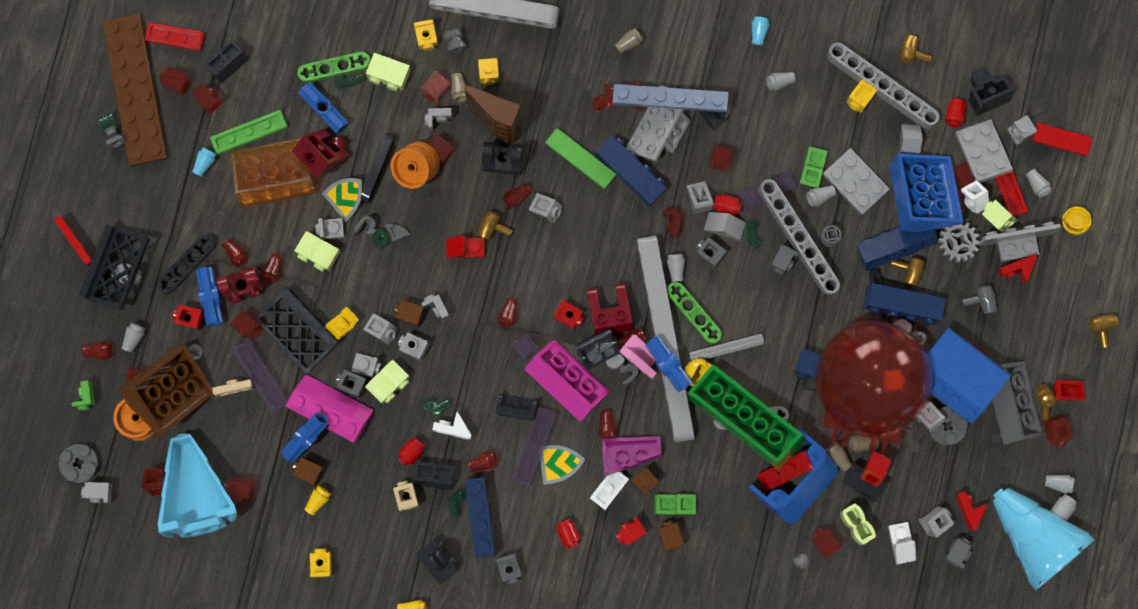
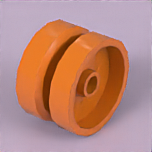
M418 141L412 142L396 152L391 159L390 168L396 182L403 187L414 189L419 188L436 176L439 171L440 162L434 148L427 143Z
M123 399L114 411L116 429L122 435L134 441H146L152 438L156 433L140 417L138 421L136 420L138 415Z

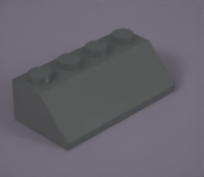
M1025 361L999 365L1011 375L992 399L996 412L995 416L1001 431L1000 436L1004 445L1044 436Z

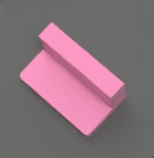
M632 335L620 350V353L637 366L640 371L653 379L657 374L651 368L655 359L645 347V343L636 335Z

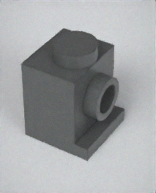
M709 237L706 241L702 239L696 247L698 250L696 255L713 269L727 252ZM711 250L713 255H706V251Z
M782 244L770 268L773 269L772 271L775 274L783 276L786 270L790 271L795 262L791 259H796L799 253Z
M344 370L343 374L339 373L336 379L339 390L357 398H360L367 383L365 378L347 370ZM354 381V386L348 387L347 383Z
M962 537L961 539H954L943 560L959 569H963L965 565L962 562H966L971 555L969 551L971 542Z
M515 554L496 559L503 583L507 582L510 585L519 582L518 578L522 577ZM508 566L513 568V572L510 574L506 573V567Z

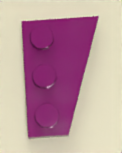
M660 436L602 439L604 477L661 457Z

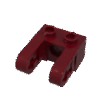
M325 128L304 135L292 150L317 179L341 167L350 158V155L344 149L334 153L325 145L331 138L330 133Z
M256 266L217 279L221 295L227 302L232 304L241 302L242 298L250 296V298L261 295L260 292L265 291ZM246 282V289L238 290L239 283Z
M625 283L615 284L618 307L600 310L596 287L587 289L594 335L608 328L613 334L633 331Z

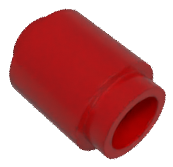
M953 98L948 103L945 122L949 127L959 128V126L964 124L967 109L964 100Z
M716 194L713 209L717 210L718 213H729L735 216V213L739 214L742 203L739 202V198Z
M415 437L412 440L409 439L397 453L399 455L397 459L405 466L408 464L412 466L424 453L425 446Z
M567 519L556 525L558 529L556 531L563 547L568 546L571 549L579 545L578 541L581 540V537L574 522L572 523L570 519Z

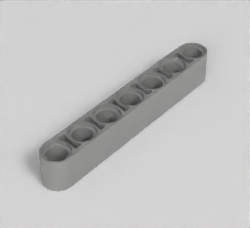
M522 0L429 1V7L436 10L546 28H556L559 8L556 6Z
M841 43L831 45L827 58L832 64L856 81L860 82L863 79L877 89L875 93L877 96L921 127L931 129L936 125L939 120V113L934 108ZM833 50H838V51H840V52H841V56H839V57L834 56L833 53H832V51H833ZM854 61L857 67L851 68L847 62ZM863 72L871 73L872 78H865ZM878 83H885L887 89H881ZM894 94H901L903 100H896ZM909 105H916L918 107V111H912ZM925 116H932L934 122H927Z
M771 179L765 180L758 188L763 201L795 251L799 253L800 259L820 290L826 295L836 293L840 288L839 280L777 183ZM765 184L772 186L773 191L771 194L764 191L763 187ZM774 201H781L783 208L781 210L776 209ZM786 216L793 219L792 226L785 224L784 218ZM799 232L803 235L802 242L795 240V233ZM807 248L813 251V258H807L805 256V250ZM816 265H821L824 268L822 275L816 273ZM827 281L833 282L834 289L832 291L826 289L825 284Z

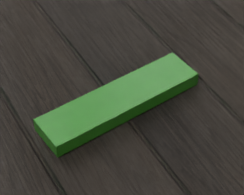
M278 110L214 135L210 139L216 155L219 156L285 130L288 127L282 111Z
M558 128L545 142L547 146L604 190L616 176L615 172Z

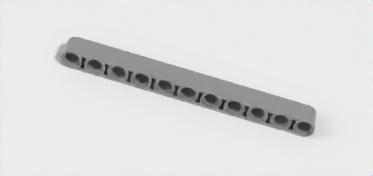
M655 235L638 238L637 244L655 337L659 335L669 351L673 352L680 361L657 237ZM662 374L674 441L677 443L694 440L686 389L678 393L668 377Z

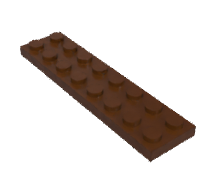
M136 14L102 21L129 166L167 160L141 15Z

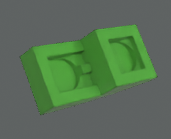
M809 146L800 180L801 184L819 188L828 151Z
M656 494L654 495V514H696V495Z

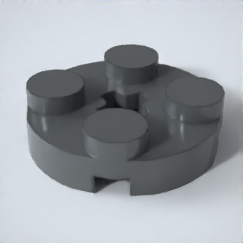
M950 407L938 409L945 417V423H951L952 430L944 431L942 423L933 431H929L930 437L936 443L945 446L960 442L967 432V421Z
M75 444L69 446L60 454L59 469L68 481L85 483L95 476L94 474L99 468L98 455L86 445ZM78 458L80 461H84V464L81 465V469H79L77 466H74V463H76V459Z

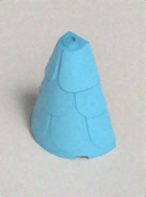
M182 433L178 434L175 438H171L164 470L166 475L158 519L159 533L166 537H174L173 534H178L180 538L211 533L226 527L227 521L233 522L237 517L235 505L222 487L219 478L209 466L208 459L190 434Z
M1001 488L993 495L995 498L993 504L1005 533H1008L1029 584L1032 585L1035 591L1094 541V538L1089 533L1063 520L1062 517L1039 506V503L1010 488H1007L1005 491Z

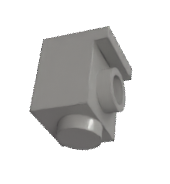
M1028 115L1007 128L1016 145L1029 139L1037 132Z
M407 332L406 336H401L398 346H400V352L421 361L429 343ZM415 342V347L409 348L408 344Z
M85 482V487H82L81 496L82 498L90 499V503H102L103 500L104 503L111 504L112 484Z
M938 506L925 517L918 519L927 535L936 538L954 525L951 513L946 508Z

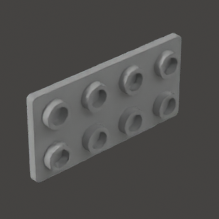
M648 107L626 149L629 152L633 151L636 155L657 161L663 148L667 152L674 153L690 120L683 113V109Z
M1054 222L1042 224V227L1035 228V225L1024 227V230L1019 231L1016 228H1011L1001 234H998L997 231L988 232L986 236L982 237L978 246L997 244L1000 262L1023 259L1034 254L1039 256L1036 237L1053 235L1061 226L1060 224L1054 225Z

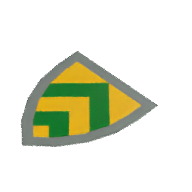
M341 179L334 182L322 193L345 222L354 214L360 203L362 193L361 179Z
M559 445L538 447L544 485L561 482L571 477L585 461L581 455L567 447Z

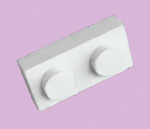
M620 472L608 475L590 499L606 510L629 479Z

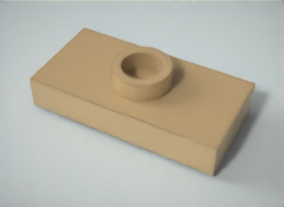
M250 379L240 382L238 380H230L226 382V385L214 387L212 390L216 397L252 390L254 385Z

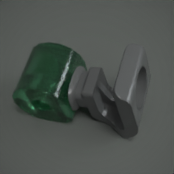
M112 112L97 118L103 133H107L110 138L106 140V145L110 150L126 143L122 135H119L116 131L119 126Z
M364 216L354 228L356 234L358 235L367 223L369 228L366 233L369 236L372 235L374 246L379 249L386 248L389 244L388 234L381 228L375 230L376 224L372 217Z

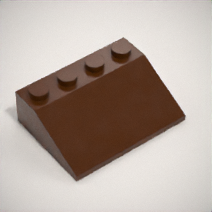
M465 85L464 90L468 108L498 138L499 142L514 144L522 124L520 105Z
M185 344L171 348L118 389L128 406L159 436L163 435L213 395L211 385Z

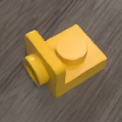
M497 58L478 60L480 83L494 85L495 82H499Z
M862 79L847 100L849 107L854 111L862 113L877 92V89Z
M345 307L338 316L326 324L325 328L337 340H340L353 330L359 319L348 307Z

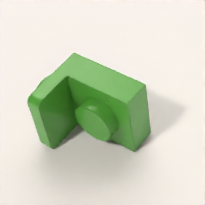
M82 381L78 391L83 401L72 402V407L78 408V411L89 410L90 406H95L93 383Z

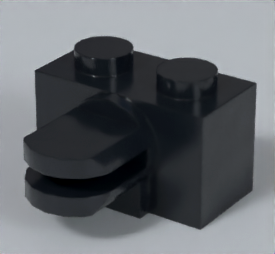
M985 69L973 71L970 82L974 89L970 91L968 101L977 116L1011 102L1014 90L1005 75L994 80L990 78Z
M866 463L863 468L853 464L841 482L872 502L878 501L887 484L881 482L876 487L860 479Z
M433 539L419 550L416 556L437 583L441 585L459 571L456 568L459 564L452 556L448 558L444 552L447 549L440 540L436 542Z

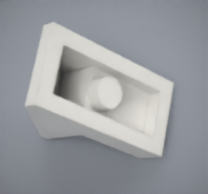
M458 412L456 413L453 426H450V422L439 420V423L434 422L432 429L434 432L467 440L472 438Z
M908 522L888 526L896 565L916 561L915 541H912Z

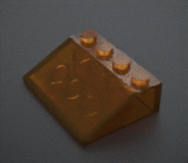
M301 138L231 151L235 194L240 208L315 194L312 173L292 152Z

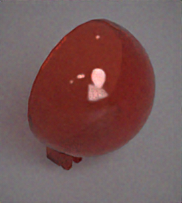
M868 320L856 322L843 328L828 341L821 351L816 365L815 384L818 398L825 410L822 427L833 429L830 444L834 445L836 442L837 430L845 432L841 447L846 448L849 433L871 438L868 453L870 454L874 451L875 440L883 441L879 453L884 456L888 442L899 445L902 430L916 420L926 407L932 388L933 376L930 360L924 347L914 335L904 328L887 321Z

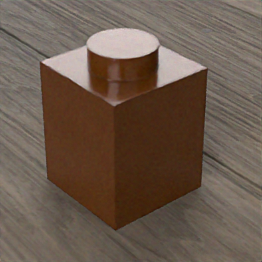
M402 300L400 304L397 303L394 314L397 321L418 328L425 309L422 306Z
M301 457L300 460L295 461L292 467L294 471L292 475L316 486L324 468Z
M645 468L631 483L645 496L659 481Z
M672 521L661 524L662 528H659L658 532L665 552L684 546L677 523L673 524Z

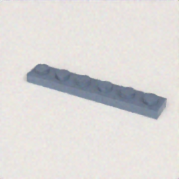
M614 84L613 105L727 113L728 92Z

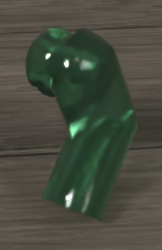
M361 73L346 80L344 76H339L335 79L339 89L354 87L364 82Z
M750 220L744 226V237L757 249L763 242L756 236L757 222Z
M426 398L422 402L423 409L435 415L452 407L448 398L439 403L432 401L430 398Z
M464 490L456 491L449 498L450 518L460 516L459 506L467 498V493Z

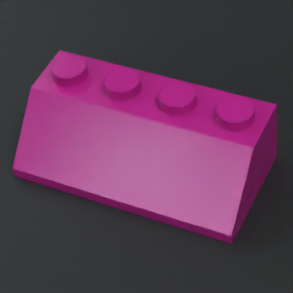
M555 340L536 354L524 369L580 422L610 393L603 384Z
M305 375L297 385L286 404L288 409L309 420L316 412L323 413L329 422L326 429L354 444L357 443L374 412L373 409L308 375Z

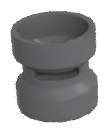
M453 29L443 34L444 40L448 43L447 49L450 54L461 52L467 48L465 41L461 38V29Z
M827 226L820 235L822 244L826 247L835 246L841 238V231L837 226Z

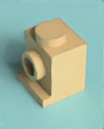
M408 481L397 483V487L393 489L399 511L402 512L419 507L413 483H408ZM405 492L410 494L408 499H403Z

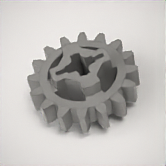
M969 223L965 226L961 224L944 227L945 232L941 231L939 233L943 238L937 241L942 243L938 249L945 251L942 256L949 255V261L955 258L956 263H959L961 258L966 262L968 260L967 256L973 258L974 254L972 252L977 253L979 249L975 246L980 244V241L976 240L979 234L973 233L976 228L969 229ZM954 230H960V232L956 234L950 233ZM958 238L961 239V241H960L961 245H960V246L957 245V239H958ZM960 250L968 251L963 254H957Z

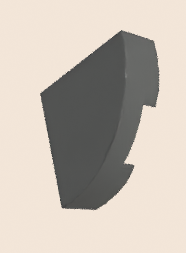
M385 225L392 243L410 236L408 231L400 225Z

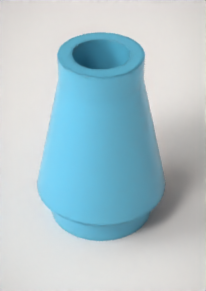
M754 17V21H752V44L763 45L770 26L768 18Z
M203 147L201 151H198L192 172L202 177L216 160L214 159L216 154Z

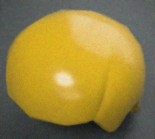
M1075 206L1069 208L1062 218L1063 227L1071 235H1082L1091 226V215L1082 207Z
M695 359L688 363L684 372L692 381L690 386H694L712 366L710 363L703 359Z

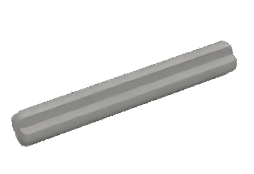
M762 334L696 350L690 352L689 357L691 361L695 359L705 360L764 344Z

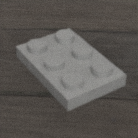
M992 120L955 132V136L975 181L977 180L981 183L1012 172V166Z
M851 148L822 174L861 216L890 190Z

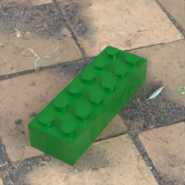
M714 364L688 392L691 402L778 471L804 442L801 432Z

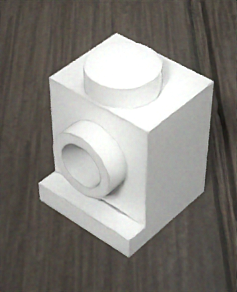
M977 180L961 189V192L965 195L964 202L972 212L979 213L983 211V208L989 203L988 191Z

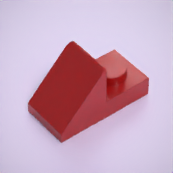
M458 236L446 239V258H485L484 238Z
M1036 254L1001 267L997 270L999 278L1004 276L1006 279L1017 275V271L1024 285L1028 282L1037 259Z
M1056 380L1053 382L1056 402L1085 401L1083 381Z
M966 492L955 495L969 531L976 530L987 504L972 509L973 501L969 494L967 495Z

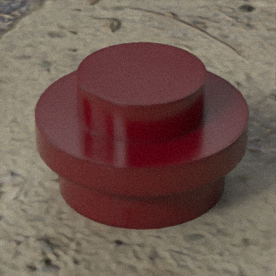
M343 137L332 138V142H329L331 149H345L346 144H348V141H344Z

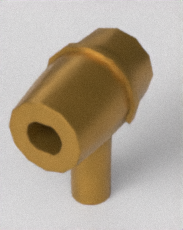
M907 35L900 49L899 59L907 64L913 63L915 58L929 63L932 56L917 51L918 38L913 35Z
M487 211L483 219H481L477 235L489 240L495 230L509 237L513 230L499 224L500 216L498 214Z
M916 257L910 258L909 263L898 260L892 261V267L906 270L905 283L914 286L918 285L922 273H924L925 261Z
M1110 314L1091 318L1089 320L1091 332L1099 333L1101 348L1109 347L1107 331L1118 327L1119 321L1117 316Z
M1041 384L1035 390L1037 400L1042 405L1041 419L1049 420L1050 408L1056 404L1055 393L1046 384Z

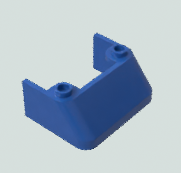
M801 429L798 431L803 434L804 443L809 447L806 453L814 469L807 474L789 496L782 490H774L766 497L753 485L747 489L787 524L797 522L838 473L837 465L826 451Z

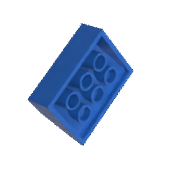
M897 154L889 167L901 231L922 232L963 224L951 156Z
M948 328L917 365L910 377L969 423L973 424L1011 375Z

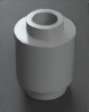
M1064 494L1063 497H1059L1050 512L1068 521L1076 509L1077 502Z

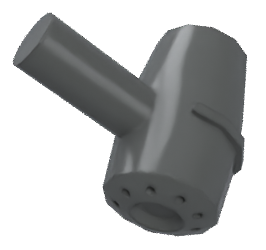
M990 285L978 288V296L962 299L964 307L980 303L984 314L997 311L996 294H994L993 288Z

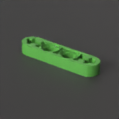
M357 52L305 64L298 69V77L302 82L309 83L364 71L369 67L370 58L364 52ZM360 57L367 60L364 61V65L354 63L355 68H352L350 59H353V62H358ZM341 61L348 62L349 66L346 70L338 68V64ZM328 65L330 67L329 73L321 74L320 67ZM316 67L318 76H315V73H310L308 78H305L304 75L301 76V74H304V70L314 72L313 68Z
M671 283L667 289L668 297L706 342L710 344L717 343L721 339V331L681 283ZM672 287H679V294L682 297L685 294L687 297H684L680 301V303H678L677 300H679L680 298L677 294H671ZM685 301H691L693 309L686 311L683 309L682 304ZM698 315L704 316L706 319L705 324L697 325L695 317ZM708 323H710L712 326L709 329L711 332H717V339H709V332L707 330L703 332L701 329L706 328Z

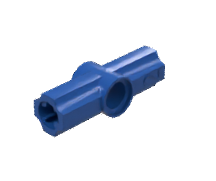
M311 82L305 84L298 92L336 134L341 133L347 127L349 122ZM321 105H328V109L325 112L319 111V107Z
M212 267L199 268L196 270L200 289L198 295L201 306L204 309L206 324L208 327L223 324L224 321L220 306L221 296L218 286L216 287L214 271Z
M659 335L645 344V347L655 359L659 370L665 377H668L678 393L692 384V381L682 369L678 358L673 352L669 351Z
M316 412L305 425L300 427L292 436L293 439L281 451L283 457L287 461L295 462L329 424L327 417L323 413Z

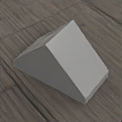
M901 124L899 154L920 155L922 145L921 126Z
M706 182L687 185L693 214L712 210L714 204Z
M709 212L704 231L740 241L746 222L729 213Z

